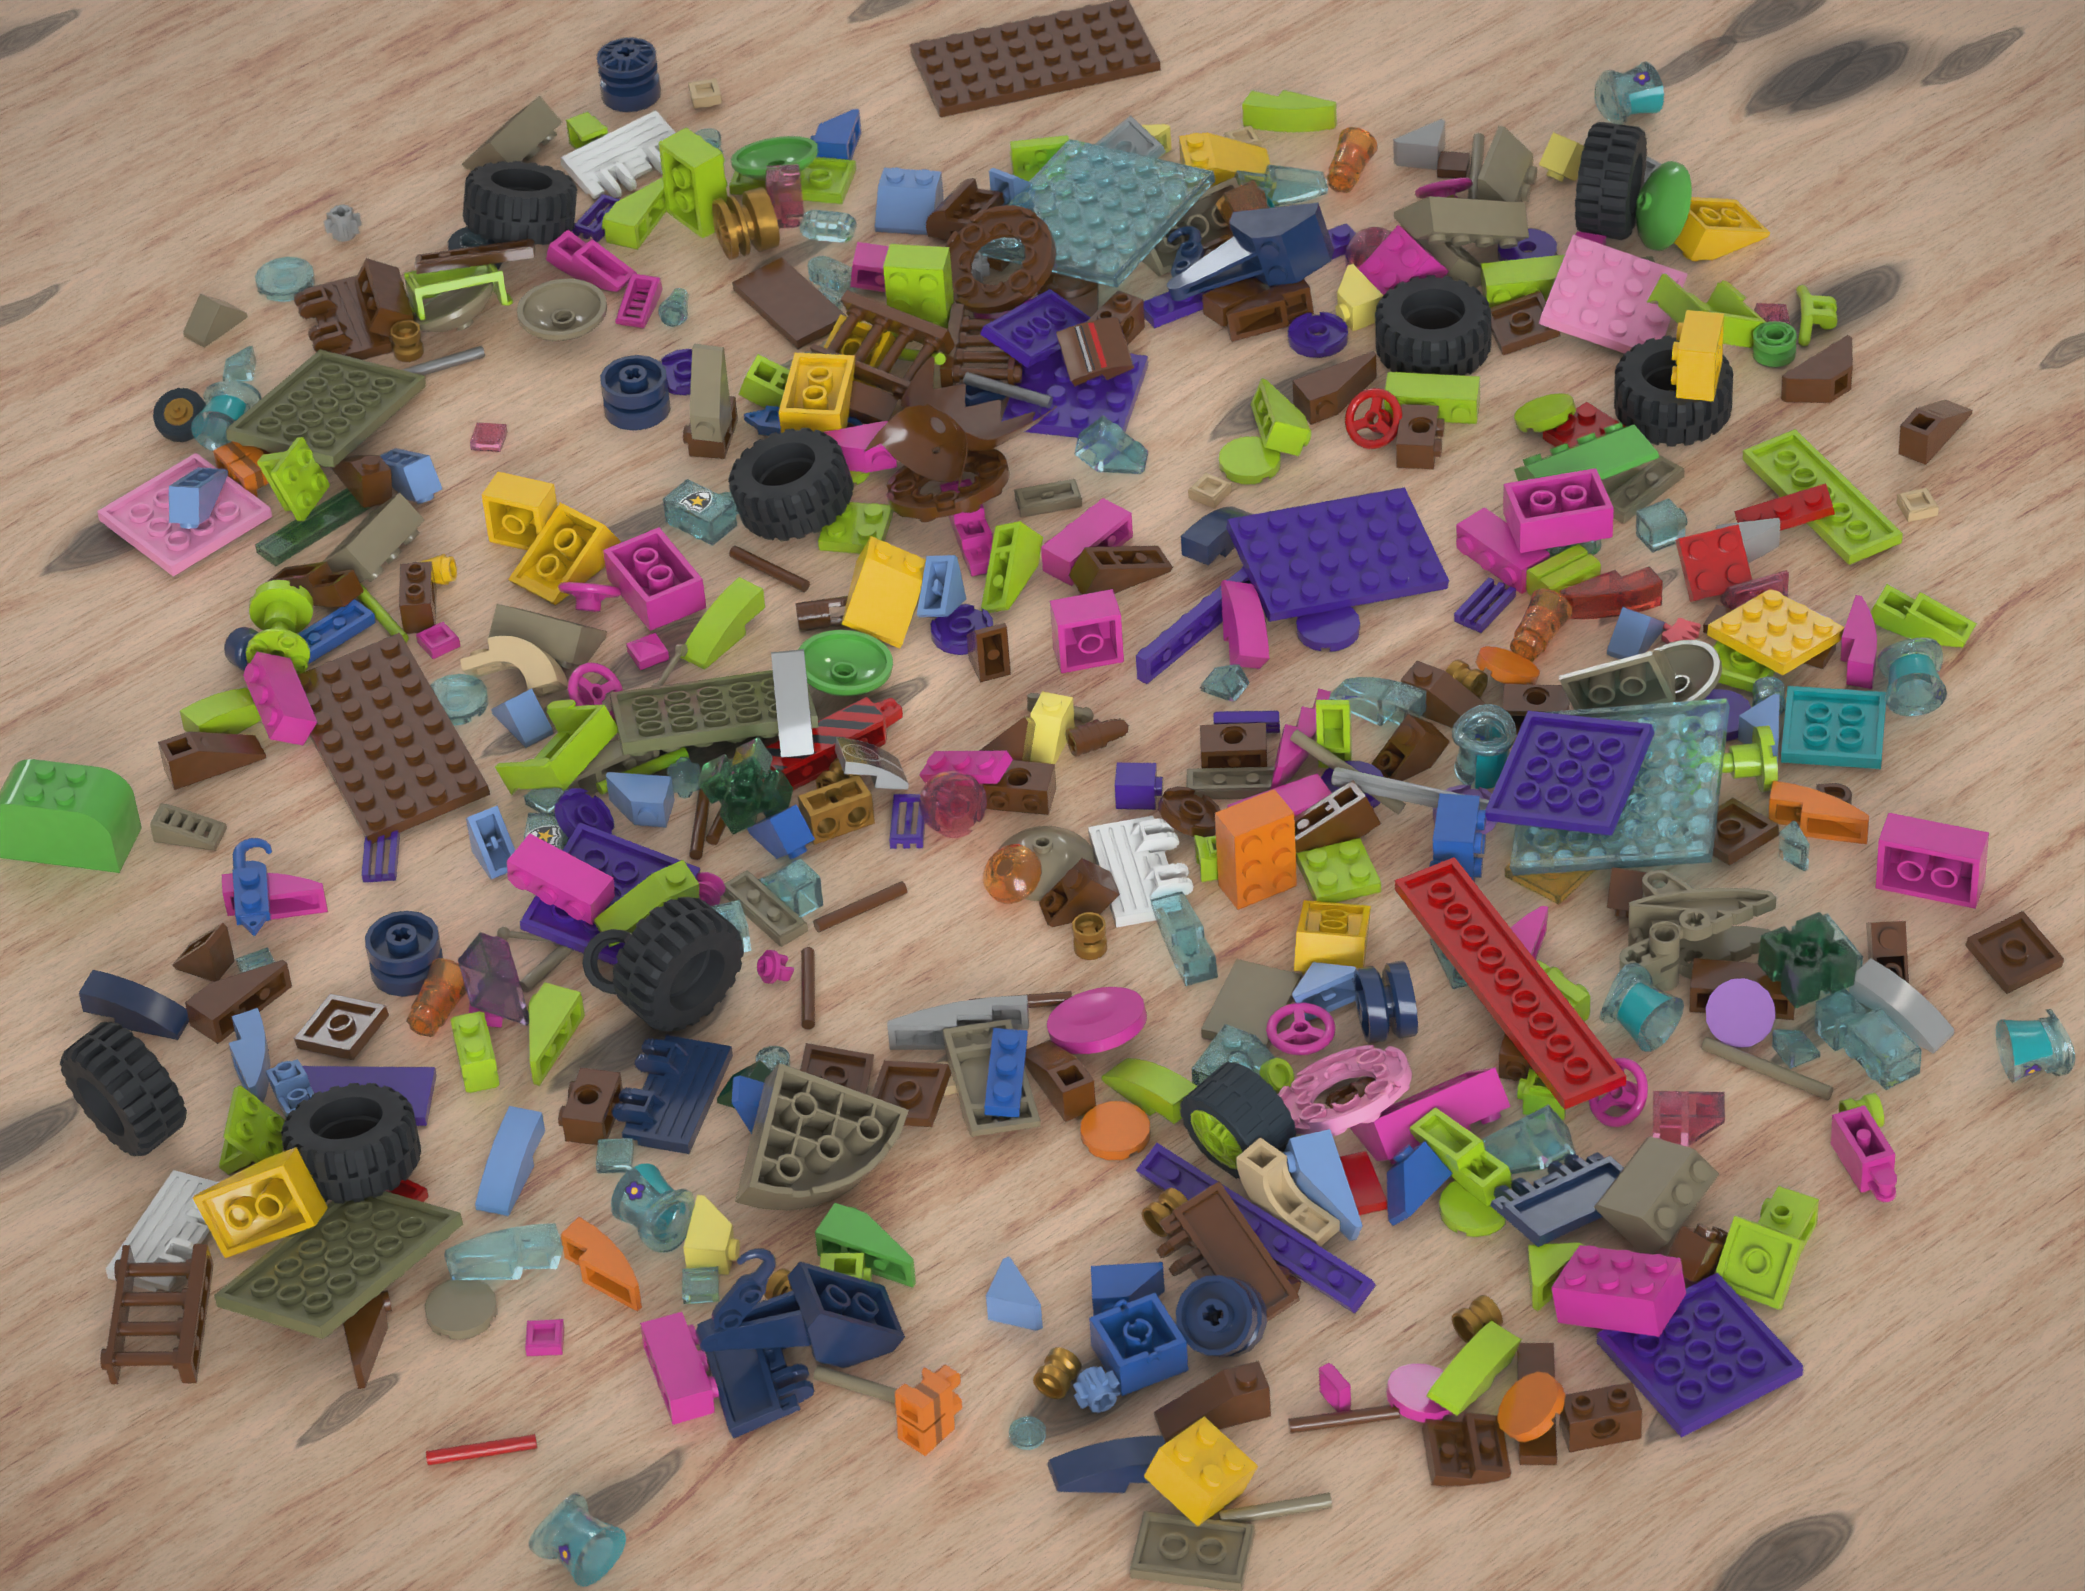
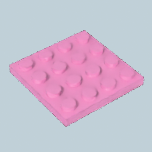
M1573 235L1539 324L1625 354L1627 351L1630 352V349L1638 343L1642 345L1651 338L1656 340L1662 339V336H1665L1671 317L1658 304L1646 303L1662 274H1667L1682 288L1688 274Z
M197 453L97 511L100 522L172 576L184 571L272 517L271 508L227 476L209 519L201 523L199 527L192 529L181 528L180 523H169V486L198 467L216 468Z

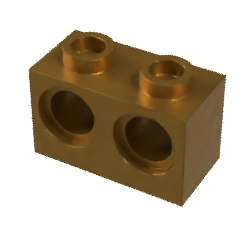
M859 775L798 796L799 810L815 838L812 841L814 845L875 824L872 794Z

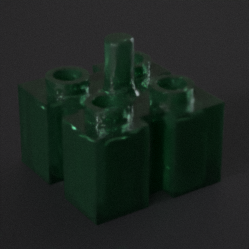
M759 737L736 748L734 758L731 760L724 754L704 764L699 777L698 785L711 804L717 801L721 803L719 815L733 835L756 824L759 813L763 812L765 817L769 818L789 808L794 788L780 768L774 771L771 770L770 766L773 757Z
M1820 912L1797 920L1795 929L1791 931L1782 926L1761 935L1758 965L1772 982H1781L1780 991L1795 1008L1818 1000L1822 990L1833 994L1855 984L1858 955L1843 938L1837 941L1834 940L1835 929Z

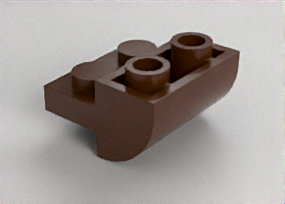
M974 178L962 181L927 218L926 231L928 237L948 240L955 230L959 232L971 222L969 218L988 208L1002 206L1005 203L1003 192L978 189L976 179Z

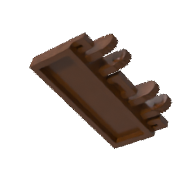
M357 275L305 288L304 291L295 294L294 303L298 306L300 317L303 319L316 318L318 326L315 325L308 331V336L313 343L312 346L315 352L324 350L360 360L393 352L389 337L368 330L354 283Z
M1220 1181L1174 1209L1172 1214L1159 1222L1167 1236L1181 1227L1183 1231L1156 1249L1160 1258L1170 1256L1189 1242L1194 1250L1176 1260L1169 1267L1168 1270L1173 1276L1180 1275L1191 1268L1197 1279L1204 1276L1221 1275L1248 1282L1261 1294L1267 1308V1322L1300 1301L1299 1295Z

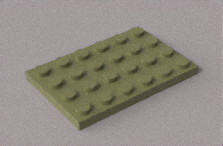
M319 350L226 429L227 440L238 442L243 446L265 449L270 453L287 451L296 438L303 437L311 449L316 463L323 467H335L426 387L425 376Z
M773 670L610 693L611 707L623 755L643 756L648 751L655 750L672 752L679 750L681 747L691 745L707 747L714 742L726 740L736 743L745 740L747 737L760 736L762 738H771L779 733ZM808 688L812 728H818V716Z
M386 1191L381 1196L373 1198V1196L364 1198V1201L360 1202L349 1200L345 1201V1203H334V1201H331L327 1205L328 1209L316 1226L287 1236L214 1294L217 1307L324 1339L463 1225L461 1213Z

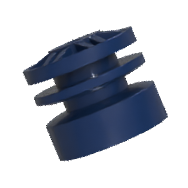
M634 37L620 38L610 41L598 51L597 66L600 77L601 96L607 107L620 112H637L649 108L658 101L661 95V86L657 72L656 50L651 43Z

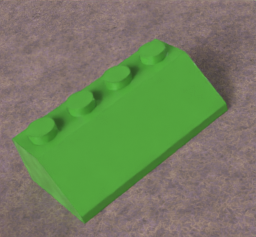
M1622 422L1605 427V434L1596 437L1595 433H1590L1577 438L1578 444L1570 448L1568 443L1550 449L1551 455L1544 458L1541 457L1540 453L1523 459L1524 465L1515 468L1514 471L1517 480L1523 481L1596 468L1601 480L1660 457L1658 451L1635 425L1623 427Z

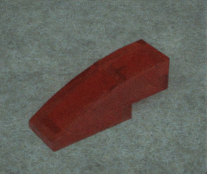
M1650 566L1622 577L1616 570H1612L1560 590L1559 615L1563 619H1600L1619 616L1622 607L1636 612L1662 605L1663 581Z

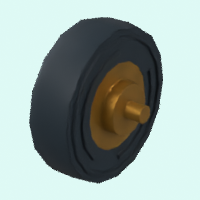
M176 388L167 391L154 406L153 419L155 426L165 438L173 442L194 439L191 430L192 422L204 409L206 403L197 392L188 388Z

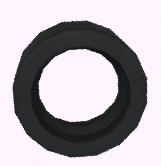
M610 929L600 932L589 941L584 950L582 964L585 976L594 987L605 993L617 995L613 982L605 979L599 972L597 965L598 955L610 943H625L624 940L630 933L628 931Z

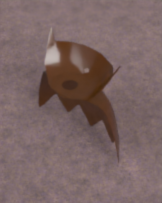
M931 356L920 367L908 385L900 403L903 410L895 414L881 428L864 452L881 443L896 460L918 475L937 482H954L960 478L959 491L967 451L990 450L1038 424L1057 406L1034 421L1032 420L1035 412L1001 421V400L965 407L966 384L933 389L935 358ZM939 447L940 453L934 454L933 449Z

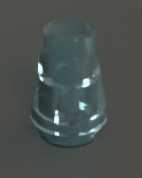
M682 288L674 289L659 306L658 313L665 325L676 327L686 321L689 299L686 290Z

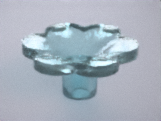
M680 757L676 764H671L668 767L667 773L668 776L672 777L673 792L678 793L679 797L683 799L690 798L693 792L701 788V768L697 763H692L688 757Z

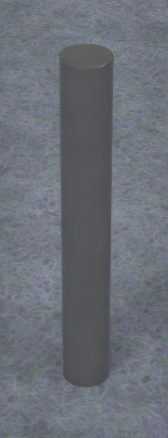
M478 346L402 370L424 376L484 358L485 352L482 346Z
M966 372L964 376V384L1046 408H1050L1053 402V397L969 372Z

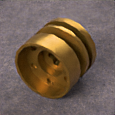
M763 187L743 192L742 206H740L733 195L728 196L726 202L722 198L715 199L712 202L715 233L729 260L738 258L739 251L743 256L749 255L750 241H752L759 252L776 248L780 245L779 227L770 197Z

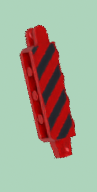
M865 697L818 721L819 727L812 728L814 754L781 757L780 741L757 751L758 759L750 762V764L743 768V777L747 779L745 792L749 795L757 796L774 789L777 793L788 794L816 780L822 772L829 771L830 764L838 758L835 752L836 737L858 740L877 747L885 745L887 740L886 728L903 718L902 707L892 697L877 703H873L868 697Z

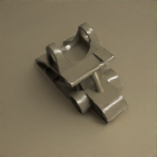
M1653 870L1646 873L1642 880V889L1646 897L1629 903L1628 947L1624 948L1620 953L1619 983L1622 988L1628 991L1640 982L1655 990L1670 991L1679 984V974L1691 979L1692 961L1694 958L1739 962L1751 957L1752 954H1758L1774 947L1775 935L1769 929L1733 925H1739L1753 919V916L1758 917L1776 909L1775 895L1771 891L1750 888L1693 889L1687 883L1667 871ZM1660 880L1667 885L1662 888H1654L1650 882Z

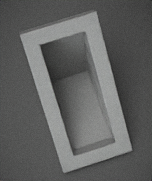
M1443 119L1437 120L1393 139L1394 164L1404 167L1437 170L1440 152L1444 151L1445 121Z

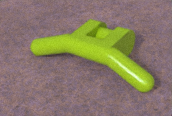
M1799 285L1796 289L1801 303L1798 343L1800 346L1806 347L1810 344L1813 324H1819L1821 328L1826 330L1836 327L1837 302L1830 296L1811 295L1805 285Z

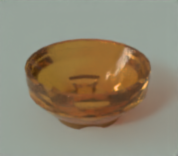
M1006 845L994 852L988 859L983 871L984 887L990 896L998 902L1004 904L1020 902L1036 889L1042 874L1040 859L1032 850L1023 845ZM1005 859H1011L1010 869L1004 874H997L999 863Z

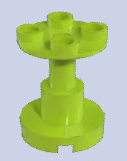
M272 580L261 584L250 599L249 615L255 626L263 631L257 633L248 642L246 659L250 664L257 652L287 657L291 659L296 673L301 674L308 668L310 648L307 642L296 633L302 631L310 624L313 615L312 596L304 587L299 585L298 589L290 586V581Z
M1769 725L1754 727L1752 743L1729 746V753L1699 756L1694 734L1681 735L1682 753L1686 754L1687 762L1681 763V775L1683 782H1687L1689 800L1700 799L1701 776L1731 773L1733 779L1756 777L1760 792L1771 791L1773 781H1778L1777 756H1773L1771 747L1775 743Z

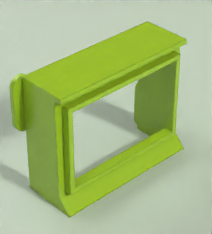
M495 264L416 274V270L404 273L409 304L412 313L415 312L419 320L426 319L423 306L424 299L434 298L442 292L490 282L494 284L493 291L501 305L513 304L511 296L506 293L503 272L498 271Z
M1662 274L1646 302L1658 304L1677 324L1678 322H1684L1686 310L1723 313V344L1752 348L1754 345V330L1759 325L1766 323L1765 320L1743 302L1746 297L1733 285L1724 280L1721 283L1718 282L1709 300L1705 303L1692 293L1686 292L1667 274Z
M574 700L551 702L547 706L548 710L546 712L558 733L534 759H528L524 762L498 763L495 766L510 794L513 795L519 788H561L562 791H565L618 733L617 725L605 704L575 706L576 702Z

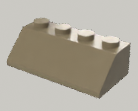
M1233 177L1128 225L1126 229L1130 233V244L1135 255L1158 276H1161L1171 271L1180 245L1188 241L1190 237L1189 235L1177 237L1172 243H1168L1167 239L1173 231L1184 226L1196 227L1201 232L1202 245L1226 234L1232 238L1234 235L1229 224L1232 213L1250 209L1236 178Z
M1429 196L1393 212L1394 218L1415 240H1428V244L1431 245L1449 241L1452 242L1453 246L1476 243V247H1489L1499 244L1500 248L1508 249L1518 246L1517 242L1529 238L1525 202Z

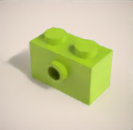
M1778 1186L1772 1198L1765 1199L1758 1223L1805 1240L1802 1248L1803 1251L1818 1223L1819 1199Z

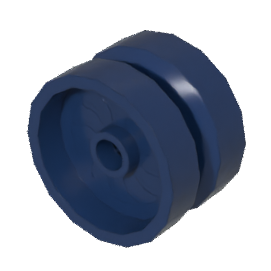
M642 355L624 356L612 361L603 369L600 375L604 411L605 417L612 425L625 430H644L658 425L667 418L671 410L666 368L660 361Z
M399 911L379 918L369 927L365 935V946L372 981L378 989L389 995L405 997L425 992L440 981L445 971L444 958L440 946L438 927L432 918L420 912Z
M1404 961L1386 963L1382 971V978L1374 966L1356 968L1354 971L1355 1000L1366 1042L1371 1044L1386 1041L1390 1027L1399 1039L1416 1036L1418 1033L1416 999L1406 963Z
M1221 1275L1204 1276L1192 1282L1181 1294L1176 1307V1325L1187 1344L1194 1351L1207 1356L1238 1357L1251 1351L1262 1339L1267 1325V1308L1261 1294L1250 1283L1234 1277Z

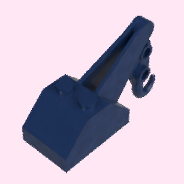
M1319 202L1233 212L1229 224L1234 236L1205 257H1203L1204 249L1201 243L1200 230L1193 226L1178 228L1169 235L1168 243H1172L1177 237L1189 235L1190 237L1188 241L1180 245L1171 269L1172 278L1167 282V288L1172 300L1181 301L1196 294L1253 276L1268 286L1298 283L1331 262L1334 247Z
M764 1248L749 1250L737 1259L738 1265L756 1258L763 1260V1262L753 1273L743 1275L737 1279L736 1283L713 1309V1320L700 1324L695 1331L699 1345L705 1352L810 1346L816 1361L841 1368H847L892 1353L905 1338L884 1285L801 1261L788 1275L790 1292L758 1303L766 1292L768 1279L776 1266L774 1255L771 1251Z

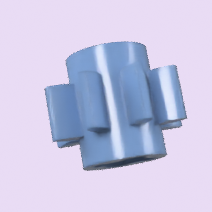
M1090 1367L1082 1371L1077 1378V1383H1074L1073 1386L1077 1392L1074 1397L1081 1409L1089 1406L1092 1412H1104L1116 1403V1396L1120 1395L1117 1388L1120 1383L1112 1370L1105 1374L1102 1367Z

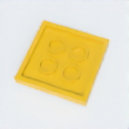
M1770 588L1708 624L1707 636L1784 675L1840 642L1845 627Z

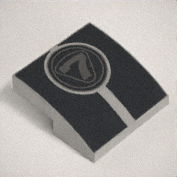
M836 737L835 752L844 774L870 775L875 788L908 790L909 783L898 758L872 744Z

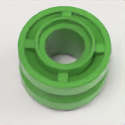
M1779 321L1766 322L1756 327L1753 332L1754 359L1758 363L1769 367H1781L1791 363L1796 357V330L1791 325Z

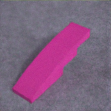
M970 478L961 480L960 486L963 487L972 485ZM959 481L940 484L941 492L953 490L959 493ZM981 504L980 509L975 512H962L949 516L971 577L987 573L993 543V535L985 519L984 507Z
M1318 688L1313 708L1302 706L1296 726L1285 724L1277 750L1270 789L1287 783L1309 756L1307 751L1293 743L1290 738L1298 729L1316 742V700H1329L1331 691Z

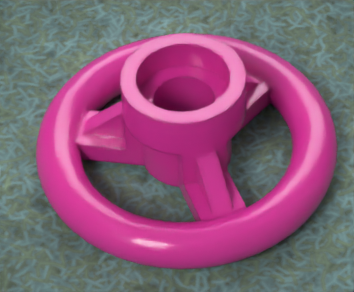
M1455 178L1430 183L1416 189L1415 196L1420 199H1425L1429 196H1455L1456 193L1470 189L1473 186V181L1470 178Z
M563 582L558 586L560 592L572 594L576 598L575 609L581 611L601 612L602 600L605 598H617L621 595L619 588L607 585Z
M585 663L578 666L572 672L568 682L569 698L576 702L575 706L602 705V701L607 693L623 691L616 675L610 669L598 663ZM588 672L598 673L608 682L603 685L592 684L582 675ZM611 709V711H610L609 713H610L611 717L613 718V720H615V719H614V715H613V711H612V709Z
M1292 1003L1279 1008L1271 1015L1266 1026V1033L1272 1045L1280 1051L1291 1055H1309L1321 1051L1330 1044L1336 1030L1332 1016L1322 1007L1311 1003ZM1305 1013L1320 1018L1325 1025V1031L1312 1027L1305 1020ZM1294 1014V1022L1290 1028L1277 1034L1278 1023L1284 1017Z
M1614 1058V1060L1623 1072L1624 1069L1629 1070L1634 1075L1637 1083L1626 1080L1625 1086L1608 1092L1602 1099L1599 1100L1598 1096L1589 1100L1590 1109L1595 1118L1609 1127H1621L1631 1123L1641 1113L1647 1100L1648 1082L1646 1075L1636 1062L1628 1058ZM1614 1105L1629 1110L1618 1117L1605 1113L1607 1109Z

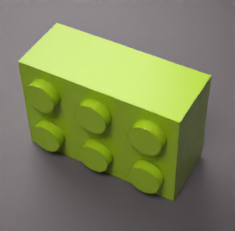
M686 127L658 142L667 213L701 238H705L715 232L712 202L719 198L726 202V187L728 183L724 172L725 159L723 153L718 148L713 147L700 135H696Z
M890 244L883 265L887 306L947 329L951 307L954 304L949 247ZM891 332L893 336L897 338L898 335Z

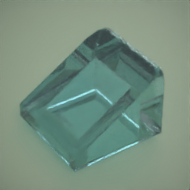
M249 346L226 359L222 377L223 382L253 381L256 366L253 346Z
M1239 664L1216 667L1201 684L1200 689L1202 692L1228 701H1236L1248 687L1249 680Z
M1792 821L1779 832L1778 857L1803 871H1807L1809 868L1810 844L1798 823Z
M1773 1030L1772 1047L1790 1069L1820 1057L1821 1053L1803 1031Z

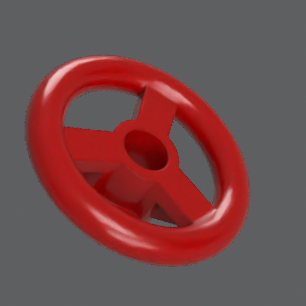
M1370 388L1357 394L1349 403L1345 414V427L1351 440L1365 449L1382 448L1392 442L1398 434L1399 420L1403 416L1400 403L1392 393L1381 388ZM1372 398L1370 410L1366 412L1363 418L1354 421L1355 412L1359 405L1366 399ZM1383 399L1391 406L1393 417L1389 411L1382 409ZM1378 415V421L1374 424V418ZM1368 428L1375 433L1384 434V436L1377 440H1368L1361 437L1357 431Z

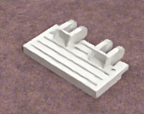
M655 110L561 157V166L586 194L589 193L593 199L604 194V189L611 197L618 198L622 196V191L616 179L628 191H632L637 187L635 179L652 171V166L649 163L662 174L658 142L676 132Z
M1152 815L1088 827L1089 839L1097 865L1112 873L1120 893L1110 904L1116 928L1166 919L1167 913L1182 911L1179 897L1188 895L1193 891L1192 880L1187 878L1189 876L1187 865L1185 863L1182 864V862L1168 864L1165 852L1177 848L1179 839L1175 832L1172 833L1174 828L1163 818L1154 819Z
M173 1170L106 1267L108 1279L116 1281L114 1266L115 1261L121 1259L123 1245H130L135 1263L186 1262L187 1258H192L193 1244H201L210 1231L193 1197L219 1182ZM135 1277L133 1286L157 1292L158 1289L170 1291L176 1282V1278Z

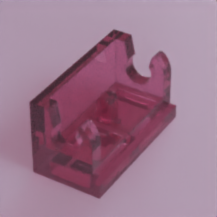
M799 164L767 166L766 192L772 202L779 229L800 226L799 219H788L790 217L804 216Z

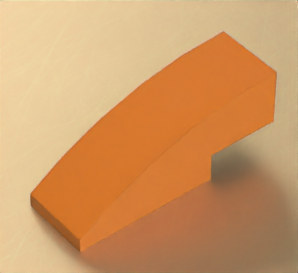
M1773 781L1769 798L1770 820L1781 825L1800 827V836L1867 844L1869 831L1868 814L1824 792L1796 784Z
M578 1217L561 1233L564 1257L580 1266L584 1283L638 1312L642 1308L639 1284L625 1256L599 1229Z

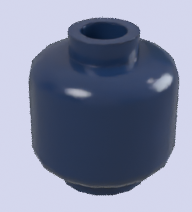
M249 627L235 629L229 634L224 645V653L228 661L245 671L246 666L249 664L246 659L248 642L259 633Z

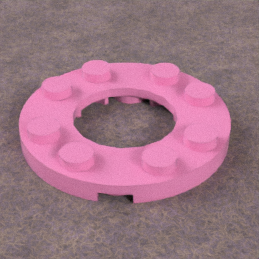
M1374 1045L1359 1046L1334 1053L1304 1068L1296 1074L1297 1078L1292 1082L1291 1087L1283 1086L1278 1095L1291 1113L1297 1134L1307 1135L1330 1129L1332 1136H1337L1351 1126L1376 1121L1381 1116L1380 1112L1388 1108L1403 1093L1408 1091L1412 1079V1070L1406 1055L1395 1047L1388 1046L1383 1051L1382 1049L1374 1048ZM1361 1076H1369L1376 1079L1366 1086V1094L1361 1098L1356 1094L1351 1101L1345 1104L1332 1103L1333 1108L1326 1109L1325 1105L1321 1103L1314 1104V1100L1321 1092L1333 1087L1339 1081Z

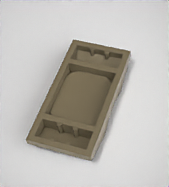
M1011 1019L943 1029V1040L948 1064L958 1091L962 1116L971 1137L1040 1127L1039 1114L1025 1068L1020 1116L984 1115L993 1028L1013 1029Z

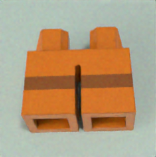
M234 441L213 450L217 469H228V477L258 497L257 489L267 485L268 481L257 461L262 455L271 453L265 449L243 446Z
M943 1365L933 1373L924 1367L922 1369V1381L912 1388L904 1383L895 1391L898 1439L924 1456L955 1430L954 1415L962 1409L961 1398L957 1393L953 1392L961 1384V1376L957 1371L947 1365Z

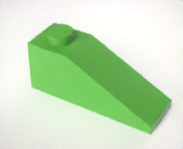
M838 1203L833 1204L815 1231L818 1256L821 1257V1253H864L866 1268H872L873 1275L913 1288L916 1284L914 1259L867 1213L854 1207H847Z

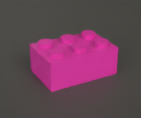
M1596 468L1503 484V514L1520 553L1613 537L1614 507Z
M660 527L603 550L607 579L614 587L621 590V596L650 631L706 608L703 579Z
M1888 812L1878 841L1876 889L1976 909L1985 883L1989 832Z
M1582 1245L1578 1246L1551 1287L1558 1323L1658 1337L1686 1295L1680 1258Z

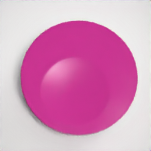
M1123 987L1096 988L1074 995L1059 1004L1048 1017L1047 1030L1051 1042L1071 1054L1098 1053L1120 1046L1135 1037L1146 1024L1147 1012L1142 997L1131 989Z

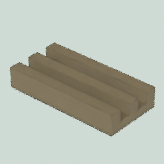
M1075 479L1014 490L1021 518L1082 507V498Z

